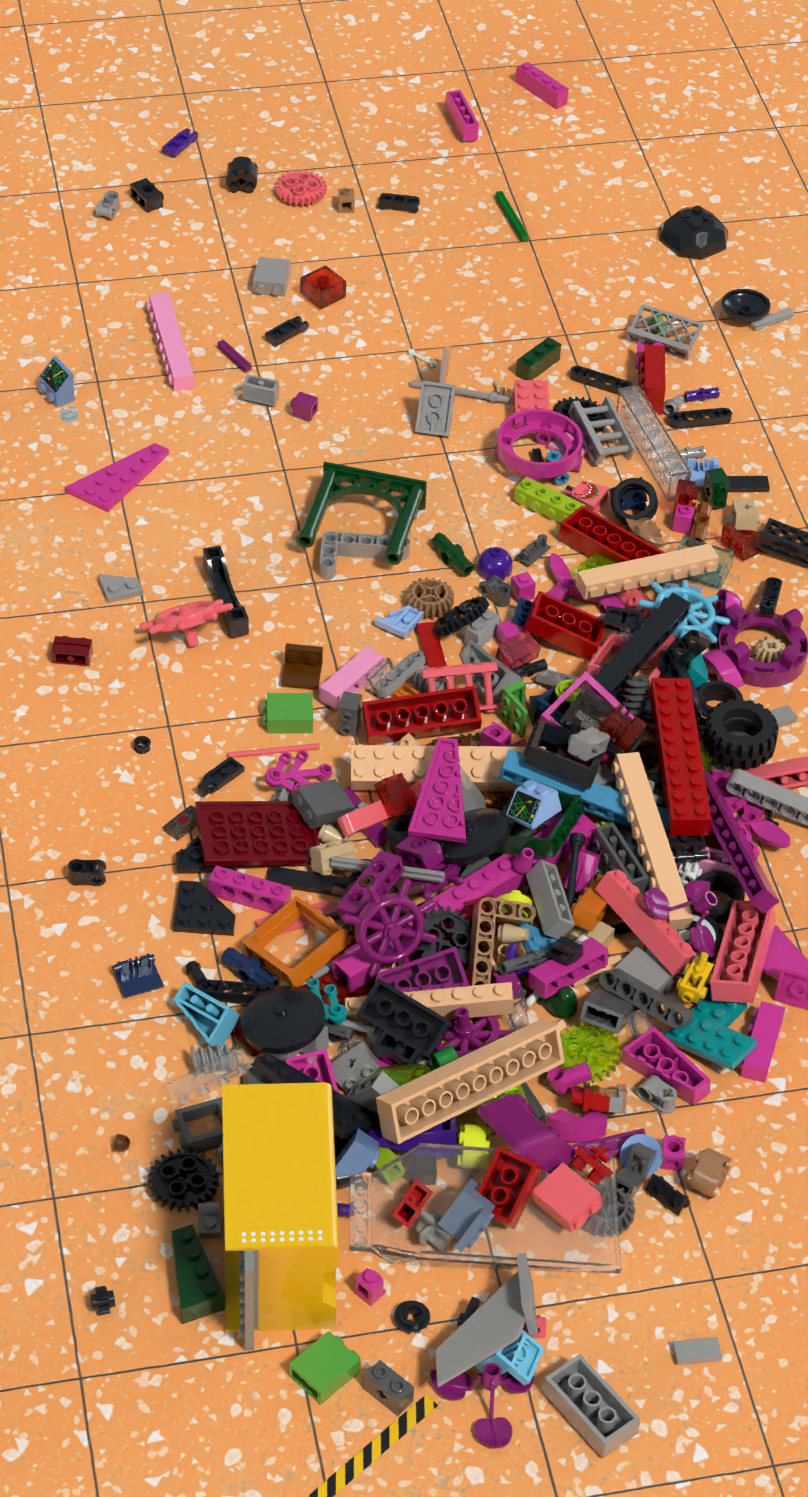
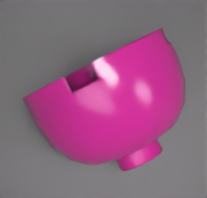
M725 589L718 591L716 594L718 601H716V604L712 603L715 615L727 618L726 613L733 604H738L743 608L740 597L736 593Z

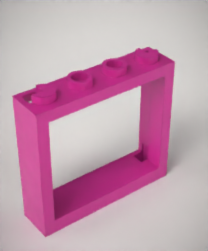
M587 671L537 721L539 723L542 718L561 726L550 715L580 686L627 730L614 743L616 748H620L642 724ZM569 753L571 757L576 758L581 764L587 767L590 766L591 759L584 761L578 758V756ZM604 753L600 765L604 764L611 756Z

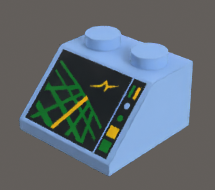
M532 779L524 782V784L516 788L506 817L530 829H535L562 810L557 790Z

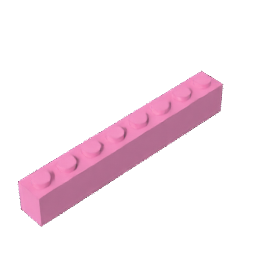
M169 292L149 295V302H147V311L150 312V321L153 322L157 343L160 342L159 351L162 353L163 364L166 363L165 371L166 374H169V385L173 386L174 391L194 389V374Z

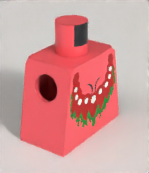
M581 481L576 488L567 485L564 495L585 504L586 508L598 513L608 500L609 487Z

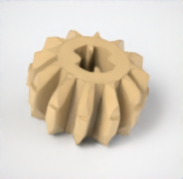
M765 637L764 640H759L754 651L756 660L763 663L779 661L780 655L785 649V643H781L780 639L775 640L773 637L771 639Z

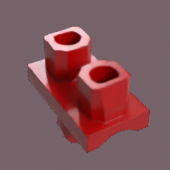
M592 1145L589 1150L594 1155L585 1148L577 1147L574 1151L577 1155L571 1163L577 1170L583 1171L588 1164L592 1166L593 1169L587 1178L594 1184H599L605 1177H611L614 1172L600 1161L602 1160L606 1164L609 1162L610 1158L605 1155L608 1150L607 1147L603 1145L598 1149Z

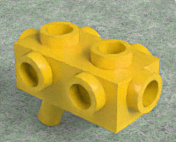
M701 952L699 958L695 957L691 964H687L684 978L680 977L677 983L678 996L686 1003H698L699 999H704L708 990L706 985H710L714 964L707 961L709 955L705 952Z

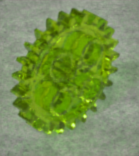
M581 1022L579 1028L573 1024L572 1031L566 1028V1035L560 1034L564 1063L557 1067H562L565 1070L587 1062L593 1076L591 1082L594 1084L595 1078L603 1081L602 1075L610 1077L609 1070L615 1072V1065H620L619 1058H622L621 1043H619L618 1036L614 1037V1032H608V1030L601 1029L598 1026L594 1027L590 1023H588V1026H584L583 1022Z

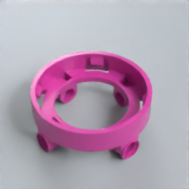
M544 409L524 410L509 416L500 425L494 456L499 457L503 464L512 471L523 475V479L529 477L539 482L540 478L560 476L570 470L580 472L583 458L581 456L583 436L578 425L563 414ZM521 425H525V426L519 427V428H517V429H515V430H512V429L515 428V427H518V426H521ZM537 432L536 440L539 444L548 445L552 437L555 436L564 444L566 452L558 461L533 462L518 457L513 450V444L522 435ZM566 432L569 433L575 440L572 441L571 438L566 434Z

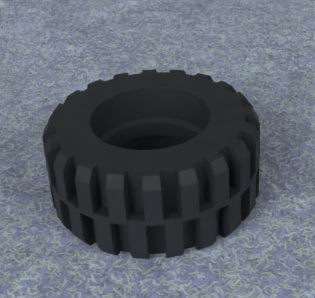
M729 699L725 703L721 702L714 706L710 713L707 714L703 734L704 748L710 757L713 756L714 761L717 763L721 762L727 768L728 766L733 767V769L743 768L744 770H749L750 767L757 768L761 764H765L774 754L779 730L777 720L774 715H771L772 713L768 708L765 709L762 704H756L752 700L744 701L743 699H737L733 701V699ZM740 731L745 732L751 736L740 737L733 735L730 732Z

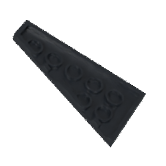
M271 1054L256 1057L253 1062V1066L275 1084L320 1083ZM332 1089L334 1133L343 1140L352 1137L358 1128L366 1132L381 1127L378 1114Z

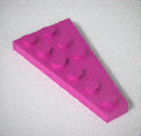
M153 443L66 486L65 493L109 512L169 455V449Z
M438 737L408 829L409 836L467 843L457 739Z

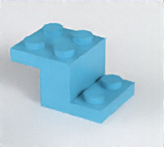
M522 1329L518 1340L476 1364L474 1367L483 1372L485 1364L496 1363L501 1367L502 1374L508 1371L525 1386L530 1383L545 1348Z

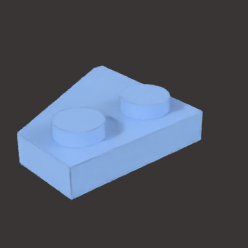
M407 605L400 610L390 612L389 616L384 619L376 618L375 625L402 638H406L416 627V623H419L424 618V612H418L417 608L413 609L412 606Z

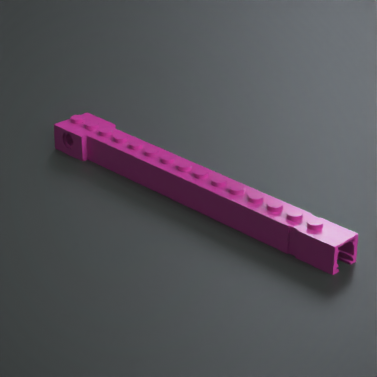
M560 813L545 822L544 829L532 837L548 838L564 813ZM583 814L570 834H584L585 844L582 846V849L590 850L594 847L595 829L598 826ZM569 836L554 857L534 856L532 868L540 860L554 865L564 859L568 861L572 851L569 844ZM503 854L464 878L462 885L455 884L430 899L435 900L437 903L436 907H434L435 910L438 912L439 907L442 906L444 911H446L450 906L451 912L454 913L458 909V915L461 916L465 913L464 919L468 920L473 917V908L481 899L485 897L497 898L528 882L527 873H518L513 866V860L517 854ZM482 904V910L486 909L487 906ZM413 920L402 927L412 929ZM443 922L445 928L451 929L448 923ZM400 935V937H399V939H400V941H401L402 944H403V943L407 940V938H408V937L401 936V935ZM381 939L371 944L370 947L378 950ZM391 940L386 951L395 949ZM362 950L349 958H345L341 954L332 960V976L337 980L347 975L348 984L346 985V990L352 993L374 979L369 976L374 960L370 959ZM381 963L379 971L389 969L393 963Z

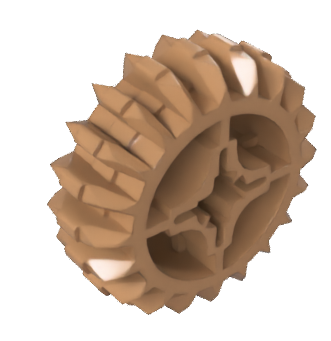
M426 577L423 580L419 578L418 581H413L409 585L405 593V603L412 606L413 609L417 608L418 612L423 611L425 619L427 617L434 619L436 616L441 618V615L452 609L454 593L451 586L447 585V582H442L441 579L435 580L434 577L432 579Z

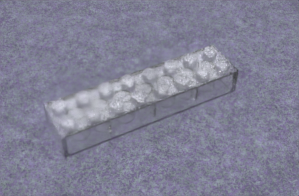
M639 385L619 388L616 411L668 502L687 498L688 490H690L692 470L686 464L684 456H681L677 445L673 443L671 435L665 430V426L659 420L657 412H654L651 402H648L644 391L640 389Z

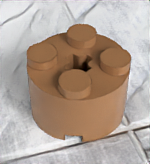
M707 1147L706 1150H700L697 1154L695 1162L698 1164L694 1171H690L686 1182L690 1183L691 1188L715 1198L717 1193L714 1191L717 1187H722L730 1169L727 1163L732 1162V1158Z

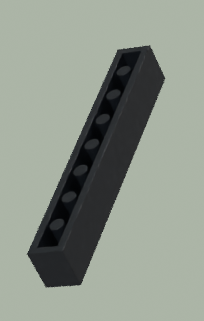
M673 592L668 598L665 597L660 607L652 611L650 618L642 622L640 629L632 633L630 640L622 644L618 653L615 652L608 664L605 663L598 675L595 674L593 678L615 698L626 685V680L632 679L689 615L691 602Z

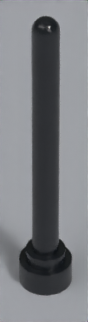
M571 833L569 835V844L572 851L566 898L570 910L574 900L579 852L585 844V835L581 833Z

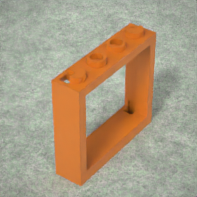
M297 896L241 941L250 957L257 958L265 968L288 985L297 987L351 943L347 936L349 933L344 929L343 925H337L330 916L326 917L319 908H313L307 900L303 901ZM303 916L331 937L294 968H290L264 949V947Z

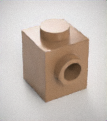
M354 188L338 189V212L354 213Z

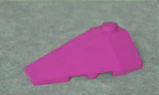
M327 1049L285 1059L286 1063L319 1082L329 1083L332 1089L339 1093Z

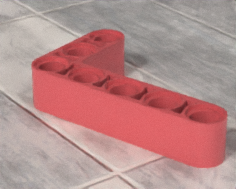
M425 778L401 792L339 817L337 822L344 836L348 837L414 809Z

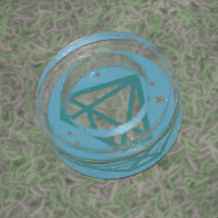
M71 406L64 407L60 411L61 419L65 422L77 420V409Z

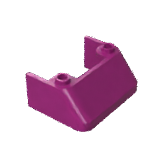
M518 1092L515 1095L509 1093L480 1106L477 1114L513 1150L522 1157L538 1163L549 1174L562 1162L568 1165L576 1155L574 1152L576 1148L559 1137L561 1132L551 1125L548 1128L532 1114L535 1108L526 1103L527 1099Z

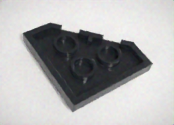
M199 835L190 842L187 848L181 849L176 853L177 873L213 872L215 866H204ZM220 866L237 871V866Z
M180 880L173 932L234 936L236 915L201 882Z

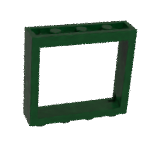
M558 794L562 809L558 813H564V815L548 838L509 835L506 842L494 853L518 855L523 849L530 848L534 851V856L554 857L574 826H576L581 815L584 814L585 806L582 804L581 796ZM512 798L502 811L505 815L508 811ZM508 819L512 831L517 822Z

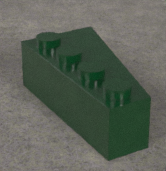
M193 1224L171 1231L182 1324L225 1310L224 1293Z

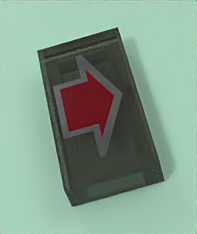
M190 805L163 826V831L177 841L197 826L194 807Z

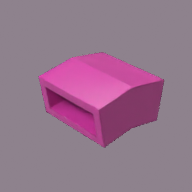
M617 593L600 600L599 609L604 616L607 606L628 609Z

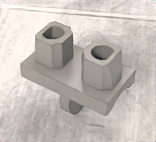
M425 1210L419 1214L420 1220L416 1226L417 1232L420 1233L419 1242L422 1244L431 1242L444 1253L448 1250L450 1242L455 1237L438 1225L441 1216L436 1212L429 1215Z

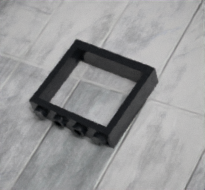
M541 718L539 725L534 724L523 752V755L526 756L524 763L590 790L598 772L603 753L592 758L590 766L587 767L538 747L539 739H542L568 750L570 736L577 734L574 731Z

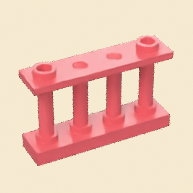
M494 661L420 669V677L428 681V692L436 691L435 680H437V677L444 676L447 689H454L455 675L463 674L465 686L468 687L473 686L472 676H474V673L481 672L484 678L485 703L479 704L480 710L495 712L496 708H501L499 703L493 702L491 674H493L492 671H498L497 663Z

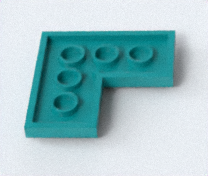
M711 991L691 1009L693 1014L691 1024L677 1029L671 1028L664 1035L674 1046L730 1070H733L757 1046L756 1039L728 1028L748 1008V1004L713 1001Z

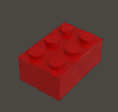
M499 1146L478 1193L495 1205L492 1213L495 1214L492 1218L493 1220L515 1229L542 1168L538 1163Z

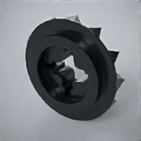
M414 1300L405 1301L394 1312L395 1324L399 1326L401 1331H408L409 1334L411 1332L420 1333L422 1329L427 1328L430 1322V1312L421 1302ZM409 1312L410 1315L412 1314L413 1317H416L415 1323L408 1319Z

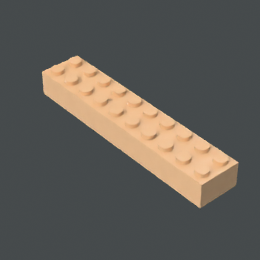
M351 745V790H405L426 777L435 746ZM459 746L460 766L479 791L515 792L519 785L500 779L498 776L508 750L519 751L523 754L525 747Z
M542 1018L377 1097L376 1103L382 1137L400 1144L563 1064L564 1056L559 1024Z

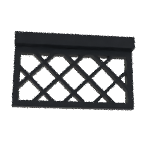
M769 518L764 530L761 532L756 548L808 567V541L805 540L808 539V532Z

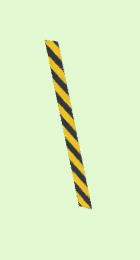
M428 1395L422 1397L307 1497L335 1496L432 1412L438 1404Z

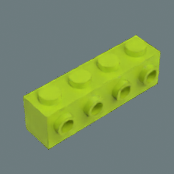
M525 477L515 487V502L560 524L582 505L586 506L529 477Z

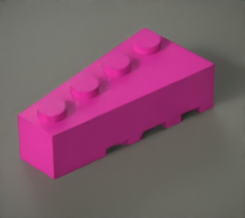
M654 1026L622 1049L623 1064L647 1078L650 1075L658 1076L663 1082L673 1087L677 1091L678 1096L693 1105L710 1094L711 1079Z

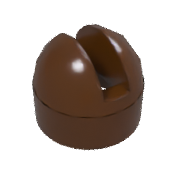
M117 1134L114 1151L125 1152L130 1147V1139L123 1134Z

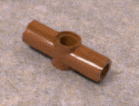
M702 501L697 504L689 543L693 547L704 545L712 512V506L709 502Z

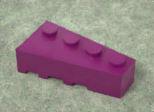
M456 946L377 973L379 979L401 992L469 986Z

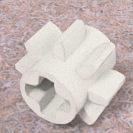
M687 861L685 866L680 864L678 869L684 885L696 881L703 871L693 861Z

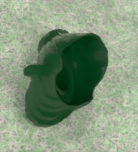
M563 986L559 992L546 999H538L541 1005H546L558 1017L567 1018L573 1016L578 1009L577 996L569 986Z

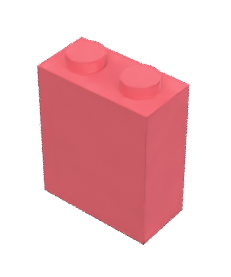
M563 1162L532 1190L534 1202L571 1233L575 1229L582 1227L586 1219L592 1214L597 1213L603 1204L600 1192Z

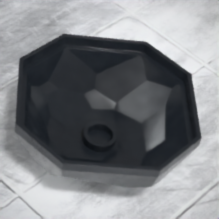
M698 205L685 207L662 223L659 241L678 257L702 260L726 250L728 229L713 213Z

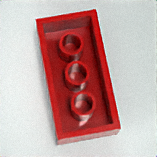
M645 345L644 351H641L640 361L643 362L639 364L638 372L640 374L639 385H641L639 386V396H642L639 397V407H642V414L662 415L666 390L665 346Z
M539 591L531 604L523 629L590 660L599 647L604 630V620Z

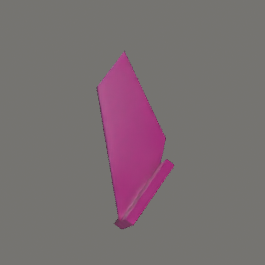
M774 925L762 971L778 980L774 1000L808 1010V959L781 929Z

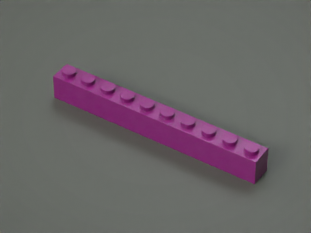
M704 770L712 819L710 826L750 902L764 914L780 901L715 780Z

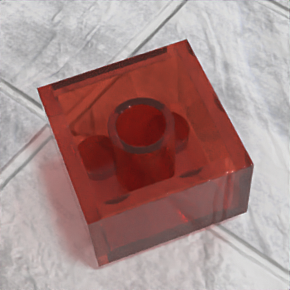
M325 265L300 277V294L319 309H323L346 297V281Z

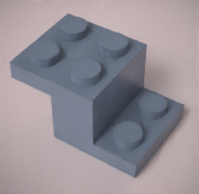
M472 1178L438 1223L440 1227L459 1240L455 1248L461 1253L466 1247L470 1249L495 1215L492 1213L495 1205L474 1190L478 1183Z

